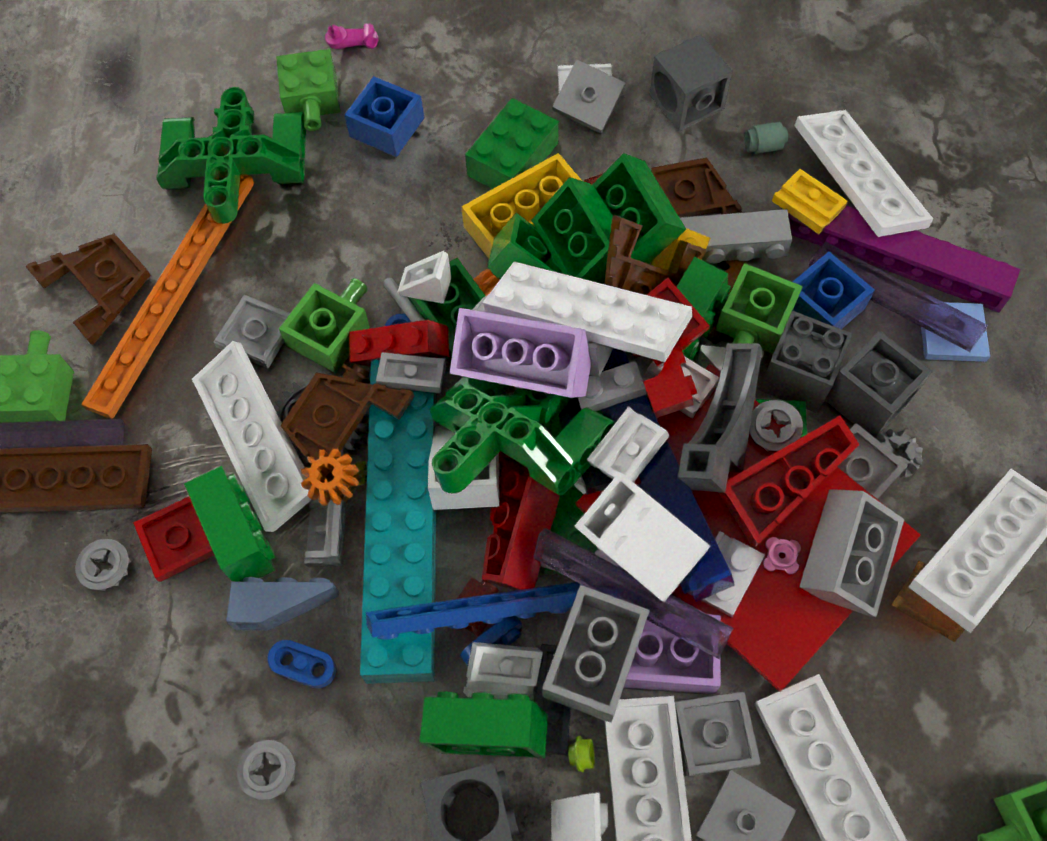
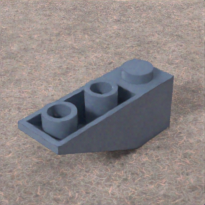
M246 577L243 578V582H231L226 622L234 630L269 631L339 597V591L334 583L326 578H311L310 582H297L293 578L281 577L277 578L276 582H263V579Z

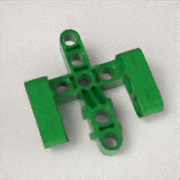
M230 87L221 95L220 108L214 109V114L218 118L217 127H213V134L208 137L195 138L194 117L163 119L158 158V175L156 176L162 189L189 188L191 177H205L204 202L212 218L217 223H229L237 216L240 175L270 174L273 182L277 184L304 182L306 129L304 127L303 112L275 113L272 138L266 135H252L251 127L252 123H254V110L250 107L243 89Z
M463 376L446 392L445 397L429 409L436 423L455 433L434 455L431 464L441 489L447 493H458L464 490L501 451L527 466L530 477L534 481L557 495H563L569 491L591 466L587 460L616 422L586 407L554 439L544 427L548 428L550 423L567 405H570L574 398L525 388L523 390L518 388L514 395H501L509 385Z

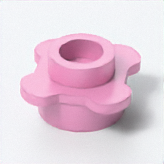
M776 537L769 538L766 542L768 555L763 562L764 567L768 571L779 569L785 570L788 574H794L799 568L796 559L801 550L800 544L795 540L788 541L785 539L778 540ZM779 553H784L785 558L781 559Z

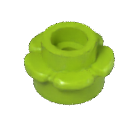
M577 736L576 742L569 744V762L571 766H576L579 772H584L585 769L594 768L595 750L592 739H582L581 736Z

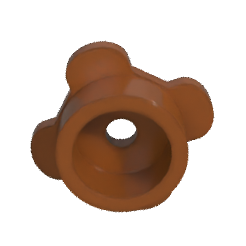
M344 364L342 365L346 369L342 377L370 384V380L367 378L369 375L368 371L356 364H353L351 368Z

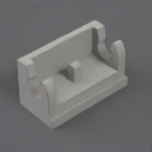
M319 498L310 501L307 551L305 552L304 563L306 566H342L347 505L342 499L340 505H336L330 500L327 506L321 505Z

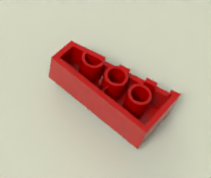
M840 415L727 480L725 493L718 492L750 546L754 548L860 444Z
M500 451L499 463L502 464L501 476H499L500 506L491 508L490 520L494 530L493 534L487 537L482 580L514 591L535 587L538 580L541 559L547 547L560 495L534 481L530 477L527 466Z

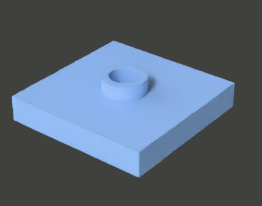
M921 302L919 305V315L925 359L987 362L990 358L983 304Z

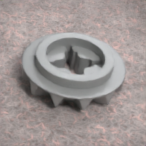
M769 400L759 404L753 410L749 434L753 438L755 445L765 448L767 452L779 451L801 437L803 421L799 412L791 404L780 400ZM771 415H773L777 424L785 425V427L780 429L779 438H777L773 430L765 429V427L770 426Z
M892 429L878 434L875 439L891 452L893 448H905L902 456L899 455L897 457L906 463L908 467L898 478L913 475L923 462V448L919 447L916 443V437L906 435L904 430L897 432Z
M100 539L87 545L79 554L75 565L76 576L80 583L88 589L106 591L107 588L112 586H119V581L122 577L128 575L127 568L131 560L127 549L121 543L112 539ZM108 559L113 569H103L100 573V569L93 562H105Z
M274 740L257 742L243 753L237 768L239 785L248 796L254 799L272 800L278 795L285 793L287 787L294 780L296 763L291 751L282 743ZM266 759H268L272 766L281 767L271 773L269 785L264 776L253 774L264 768Z

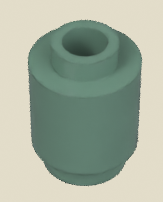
M781 122L754 125L751 129L745 130L744 133L745 148L747 152H754V154L782 150L784 144L788 142L787 128L783 127Z

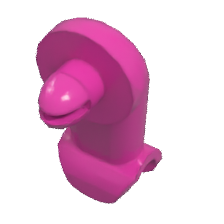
M364 24L363 29H345L341 26L330 25L325 35V41L333 49L365 45L367 48L372 49L378 44V35L374 31L372 24Z

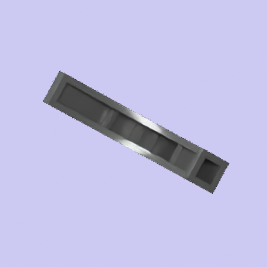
M727 343L719 382L707 415L692 440L688 444L683 445L678 478L691 490L725 493L728 473H741L744 469L762 356V347L759 343Z

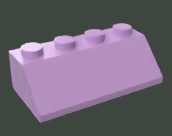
M459 308L449 374L570 398L586 396L591 360L585 329Z
M650 610L624 688L715 694L720 688L721 615Z

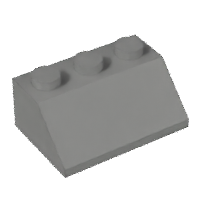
M829 489L799 587L821 600L876 617L904 519L864 491Z

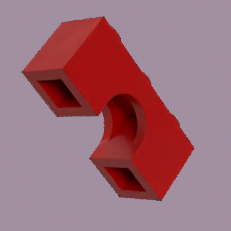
M422 320L350 331V362L371 367V360H380L382 352L430 358L449 357L448 326L431 320Z
M680 344L674 346L664 362L661 372L657 376L643 381L656 418L694 405L692 395L698 394L692 376L688 375L685 377L681 365L685 364L686 360ZM633 353L634 358L641 356Z

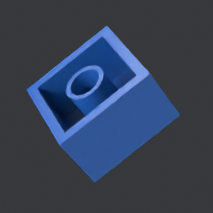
M375 76L372 77L344 114L351 138L395 157L399 155L424 120L420 95Z
M827 252L792 281L803 286L792 311L842 329L866 308L875 289L831 252Z

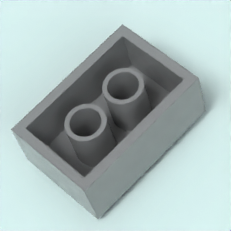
M580 585L544 682L542 697L612 723L650 610Z

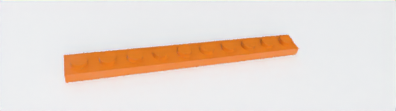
M240 175L238 210L255 183L250 175ZM206 204L201 209L81 405L86 410L113 420L231 222L226 224L215 222Z

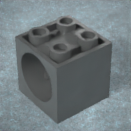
M700 34L654 56L649 95L677 130L681 131L724 110L733 71Z
M792 311L759 391L782 400L806 401V409L818 414L833 386L853 334Z
M879 331L839 371L825 401L853 424L857 423L876 438L912 401L932 373V370Z
M494 762L420 782L432 841H465L466 837L454 830L452 834L450 833L447 825V810L457 799V794L468 788H477L489 798L493 795L499 803L498 820L494 818L487 832L489 834L477 841H513V836L519 835L514 810H506L504 799L510 797L504 770L497 772Z

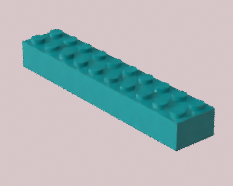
M371 360V385L377 384L376 378L380 360ZM410 390L414 393L415 397L400 420L374 405L369 407L360 676L366 684L435 682V628L433 632L427 634H415L411 631L399 633V636L393 639L383 640L372 637L366 622V612L436 602V510H433L428 491L429 457L435 426H437L429 411L432 406L437 404V393Z

